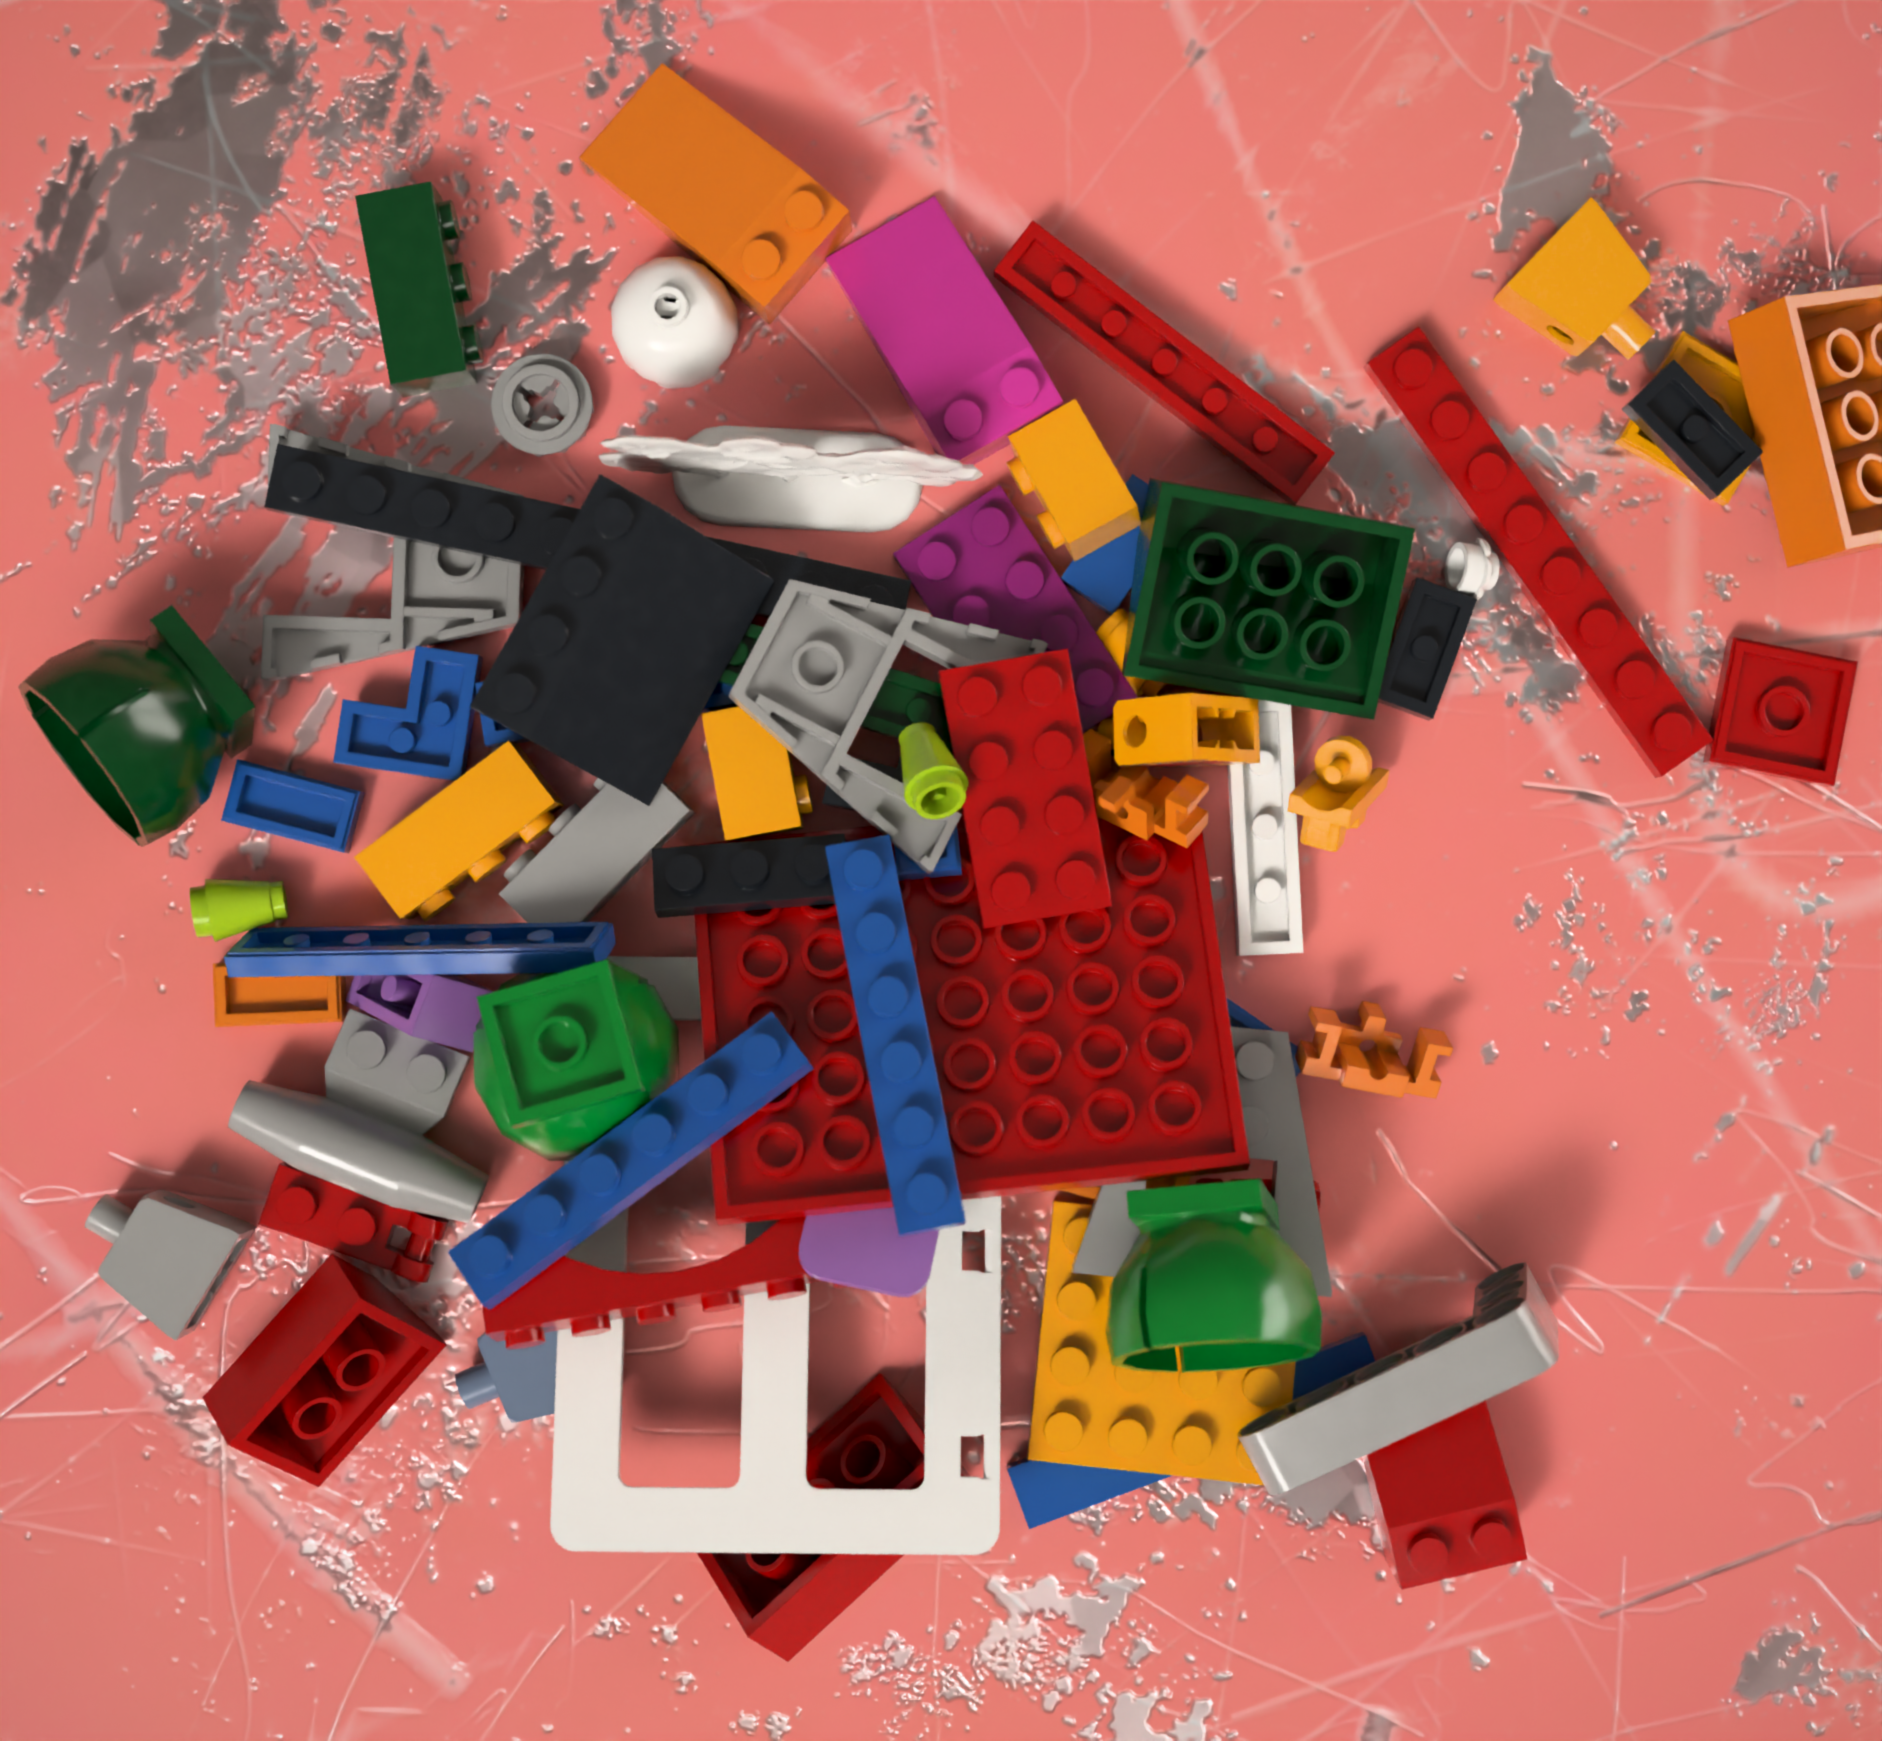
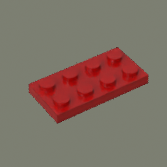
M1068 648L940 670L938 674L952 754L968 779L966 799L962 806L982 927L985 929L1113 906Z

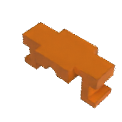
M1089 729L1083 735L1097 816L1145 840H1148L1153 833H1156L1188 848L1208 825V811L1198 807L1197 804L1209 791V784L1188 774L1179 783L1166 776L1156 779L1149 773L1147 767L1122 766L1118 772L1112 770L1111 738L1092 729Z
M1366 1001L1361 1002L1357 1011L1362 1020L1360 1026L1341 1023L1335 1010L1310 1006L1308 1016L1315 1029L1312 1042L1300 1040L1295 1054V1059L1302 1074L1337 1080L1341 1087L1403 1098L1404 1093L1437 1098L1442 1083L1434 1068L1438 1054L1451 1057L1453 1046L1444 1031L1420 1027L1408 1064L1404 1066L1398 1055L1403 1039L1398 1033L1384 1031L1386 1017L1379 1004ZM1365 1040H1373L1375 1042L1372 1049L1368 1051H1361L1359 1045Z

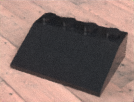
M600 474L470 707L650 806L775 580L660 507Z

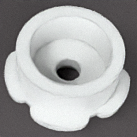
M1478 538L1476 542L1455 543L1448 553L1445 564V583L1447 588L1479 600L1484 594V590H1491L1498 580L1500 564L1497 554L1491 552L1488 542L1482 538Z

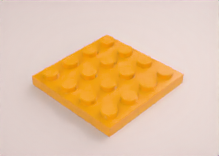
M1053 1201L1027 1459L1264 1485L1237 1434L1245 1425L1257 1417L1292 1401L1296 1361L1275 1366L1232 1371L1182 1373L1179 1346H1176L1178 1371L1175 1373L1134 1371L1112 1365L1106 1336V1322L1110 1286L1114 1277L1071 1272L1072 1263L1080 1247L1093 1205Z

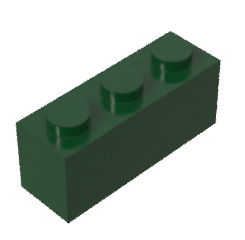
M431 181L355 196L390 385L403 397L477 384L474 364L483 363L484 357L476 325L467 326L463 302L472 300V292L465 264L463 262L455 263L451 240L460 238V228L452 200L443 201V198Z

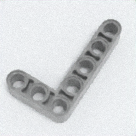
M1517 1263L1490 1275L1475 1288L1473 1316L1257 1417L1245 1425L1238 1432L1237 1436L1269 1495L1282 1494L1543 1373L1552 1367L1559 1358L1558 1320L1526 1263Z

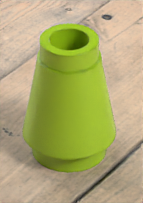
M925 722L909 725L899 735L905 801L909 807L916 810L923 818L942 819L957 812L965 802L968 787L967 776L937 734L933 725Z
M205 879L204 886L190 887L191 913L195 933L198 938L213 936L216 942L276 922V920L288 918V905L283 881Z

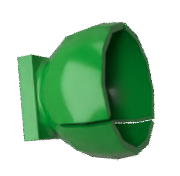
M607 958L561 973H520L501 984L497 991L477 997L481 1018L475 1026L476 1031L473 1033L475 1089L503 1136L548 1161H571L679 1080V1028L655 986L648 984V979Z
M1261 1179L1126 1191L1128 1218L1139 1228L1140 1235L1114 1276L1110 1286L1106 1336L1112 1365L1134 1371L1175 1373L1178 1371L1175 1347L1179 1346L1182 1373L1232 1371L1290 1363L1313 1357L1321 1349L1322 1311L1311 1270L1276 1231L1280 1230L1278 1205Z

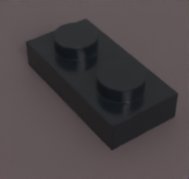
M1675 360L1667 364L1622 408V411L1709 500L1719 496L1763 453L1755 442Z
M1418 577L1412 581L1392 635L1378 699L1379 703L1428 721L1434 718L1477 599Z

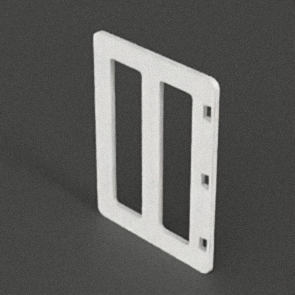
M607 957V959L648 979V984L655 986L673 1020L702 1021L697 957ZM1001 1196L962 1200L966 1220L965 1225L939 1230L930 1277L926 1284L924 1481L918 1488H815L808 1482L807 1427L810 1283L806 1284V1294L789 1299L768 1300L767 1291L744 1295L740 1478L733 1487H631L623 1483L620 1477L625 1318L611 1320L610 1331L592 1336L572 1337L571 1328L557 1331L550 1519L551 1533L555 1541L566 1550L583 1552L978 1555L991 1549L996 1543L1000 1532ZM629 1207L564 1256L605 1270L626 1272ZM780 1219L746 1223L745 1245L751 1243ZM985 1230V1273L979 1270H962V1232H980ZM984 1434V1477L961 1476V1436H980Z

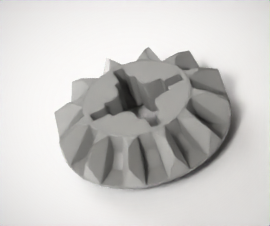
M532 354L510 364L496 381L491 398L493 420L501 435L515 449L538 457L553 453H566L568 448L579 438L586 436L587 426L591 415L594 413L590 385L584 375L571 362L551 354ZM525 390L531 395L535 393L537 396L545 397L549 391L553 392L555 390L557 394L554 397L553 403L564 419L560 421L556 417L551 419L549 416L543 415L537 422L533 421L531 424L530 418L533 416L534 410L528 403L527 398L521 393Z

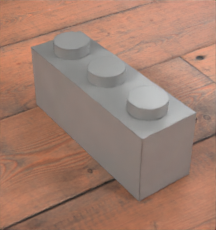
M597 778L593 785L599 792L583 809L576 803L566 809L548 829L554 838L537 855L531 849L527 850L506 870L503 876L510 883L499 895L527 923L588 922L652 858V849L661 848L695 812L664 781L651 805L648 806Z

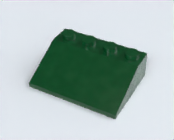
M1150 478L1137 540L1122 674L1129 677L1374 720L1415 528L1386 521Z

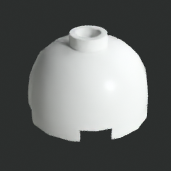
M682 256L657 257L636 267L620 284L611 308L612 336L623 360L642 378L656 382L664 388L693 387L714 377L720 371L719 367L729 357L733 344H736L738 339L737 309L725 283L704 264Z

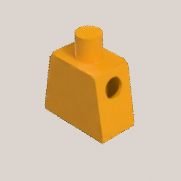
M1591 197L1493 299L1501 308L1569 354L1577 357L1602 335L1629 360L1656 333L1629 306L1652 282L1651 276L1599 204Z

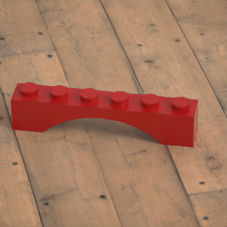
M806 1217L780 1219L751 1243L718 1260L680 1271L640 1274L605 1270L563 1255L491 1310L482 1305L486 1335L496 1342L505 1341L506 1349H522L545 1343V1333L571 1328L572 1337L592 1336L610 1331V1321L636 1316L638 1325L656 1324L677 1318L675 1308L702 1304L703 1312L710 1313L740 1307L742 1305L741 1296L767 1291L768 1300H783L804 1295L807 1293L806 1284L822 1281L809 1276L802 1268L799 1260V1245ZM832 1283L833 1288L849 1287L845 1285Z

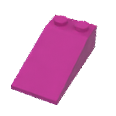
M935 196L825 258L936 454L958 460L962 464L975 465L1010 445L1009 435L1062 406L1063 400L1031 344Z

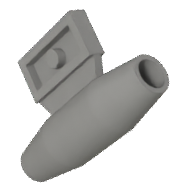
M349 1009L324 1066L326 1097L249 1080L243 1087L234 1105L228 1123V1128L300 1171L391 1207L470 1223L489 1179V1175L423 1136L447 1115L471 1057L437 1043L410 1036L385 1022Z

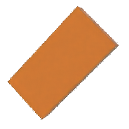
M225 963L213 964L215 1027L344 1022L347 1016V1004L345 1001L346 976L228 977Z

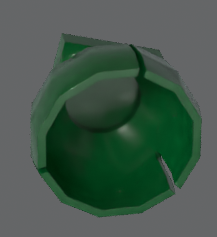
M172 605L150 619V636L146 640L86 641L49 658L18 686L27 709L32 713V718L54 752L88 796L114 825L141 847L178 829L210 798L224 751L232 759L252 745L255 705Z

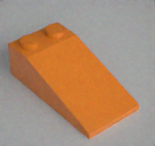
M663 63L579 157L588 168L696 262L704 264L725 283L727 289L769 325L824 264L825 258L830 256L852 232L849 209L803 169Z

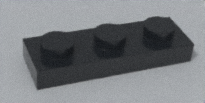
M845 833L652 849L654 910L658 918L835 904L825 846L845 843Z

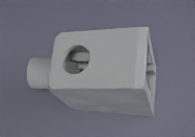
M161 1189L145 1194L134 1210L106 1194L97 1202L85 1222V1228L113 1244L99 1267L98 1274L100 1278L175 1341L195 1331L257 1228L247 1221Z

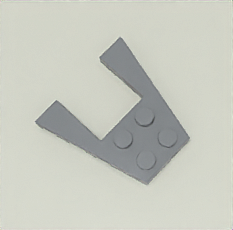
M270 424L268 486L277 444L524 497L517 493L451 474H442L411 465L409 462L392 457H383L355 449L347 444L326 438H317L296 432L281 425ZM394 538L391 619L263 615L261 679L266 681L281 680L415 650V646L428 647L513 628L523 612L525 566Z
M789 579L731 689L729 698L883 835H890L891 842L923 871L930 874L939 861L962 814L955 812L942 819H926L921 817L916 810L909 807L906 803L903 783L846 754L902 645L951 669L1044 653L1048 643L1038 639L1030 641L998 633L999 630L972 623L965 625L932 617L931 613L911 608L903 610L870 602V598Z
M1231 1027L1249 1158L1274 1161L1271 1196L1278 1205L1280 1230L1276 1231L1311 1270L1317 1296L1332 1297L1288 1032ZM1146 1181L1102 1185L1089 1214L1088 1224L1077 1255L1074 1257L1071 1272L1111 1277L1116 1275L1140 1235L1139 1228L1128 1218L1126 1191L1146 1189Z

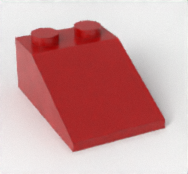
M1486 1400L1362 1457L1385 1560L1401 1590L1528 1559L1515 1497Z

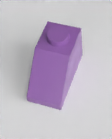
M459 974L354 976L345 1001L410 1036L473 1053V1033L476 1031L475 1026L481 1018L477 997L492 993L493 991Z

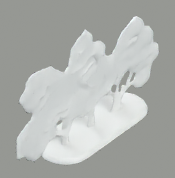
M725 425L705 428L687 441L636 435L617 436L613 439H606L600 444L619 452L598 455L603 464L612 467H622L632 472L642 471L655 474L672 472L675 493L684 508L700 521L720 526L867 533L891 530L906 521L919 504L923 486L944 487L955 484L957 481H974L983 476V473L972 464H962L958 460L938 454L929 455L917 449L907 447L895 437L875 432Z

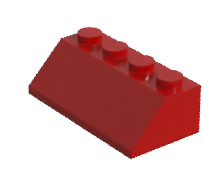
M881 1373L807 1440V1480L815 1488L916 1489L924 1481L925 1420ZM961 1464V1476H970ZM697 1553L747 1637L787 1662L905 1555Z

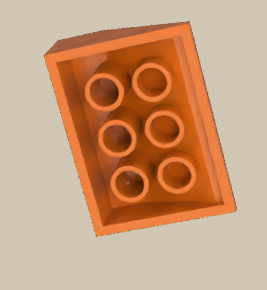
M1882 284L1784 296L1728 320L1734 353L1738 362L1757 445L1763 451L1760 457L1764 469V477L1767 482L1787 568L1882 547Z

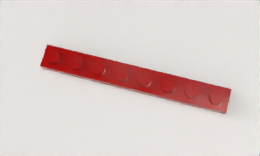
M1417 327L1367 362L1363 369L1492 550L1497 554L1499 560L1655 778L1664 776L1712 742L1714 739L1421 328Z

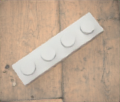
M1258 699L1260 763L1227 765L1237 956L1303 953L1297 814L1287 811L1290 793L1295 789L1291 705Z

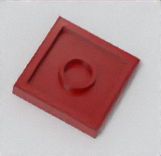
M1737 637L1727 639L1709 728V734L1714 740L1706 745L1703 763L1824 787L1834 786L1858 661Z

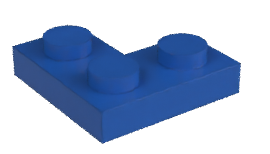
M415 646L406 709L343 699L333 762L430 778L457 780L466 773L475 710L470 705L477 694L475 683L480 682L483 657L476 654Z

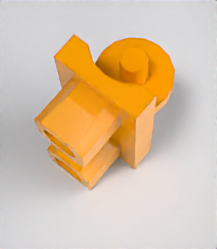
M1342 735L1328 739L1318 749L1314 759L1315 769L1290 793L1287 809L1288 812L1304 816L1300 842L1330 852H1336L1344 844L1346 829L1358 828L1365 821L1367 808L1387 788L1390 771L1380 767L1372 769V758L1368 749L1359 740L1351 736Z

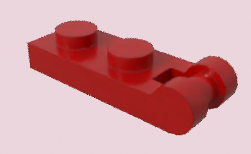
M283 1162L278 1165L258 1225L390 1270L405 1279L427 1283L434 1266V1262L429 1260L436 1240H443L449 1220L391 1207L300 1171ZM396 1226L406 1228L411 1232L405 1250L390 1245Z

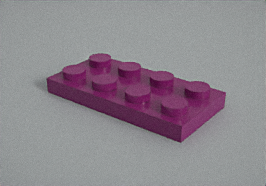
M1000 484L893 553V557L908 580L911 581V585L932 617L965 625L972 623L999 630L998 633L1030 641L1032 639L1042 640L1048 643L1044 652L1068 648L1082 733H1085L1102 720L1113 715V707L1118 700L1138 698Z

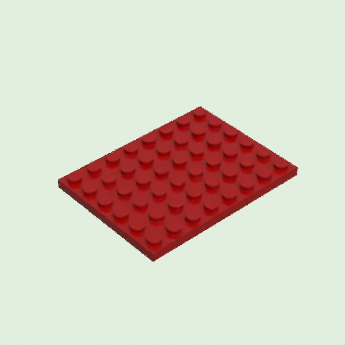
M963 816L960 817L957 823L962 875L935 878L924 877V879H904V881H899L962 1200L1245 1171L1249 1169L1250 1158L1203 831L1188 848H1185L1156 833H1153L1148 840H1145L1097 816L1113 906L985 929L982 927ZM874 826L693 844L689 846L844 833L846 842L883 836V834ZM891 842L892 850H893V855H894V860H895V865H896L894 844ZM835 904L694 915L704 1061L772 1011L814 1068L733 1130L710 1145L715 1219L717 1224L720 1226L892 1208L893 1204Z

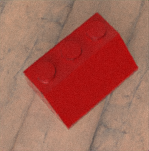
M331 1254L202 1398L228 1446L320 1487L446 1347V1343L441 1336L378 1279Z

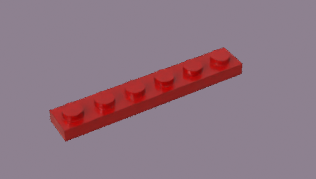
M1032 220L994 269L993 277L1287 503L1296 505L1334 456L1335 452L1035 221Z

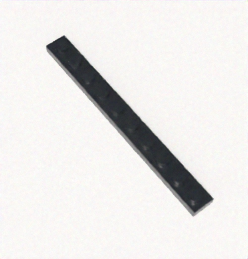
M277 444L264 505L268 511L543 570L548 568L580 509L281 444ZM707 537L775 580L758 610L757 616L770 617L789 579L870 598V602L906 610L911 586L910 580Z

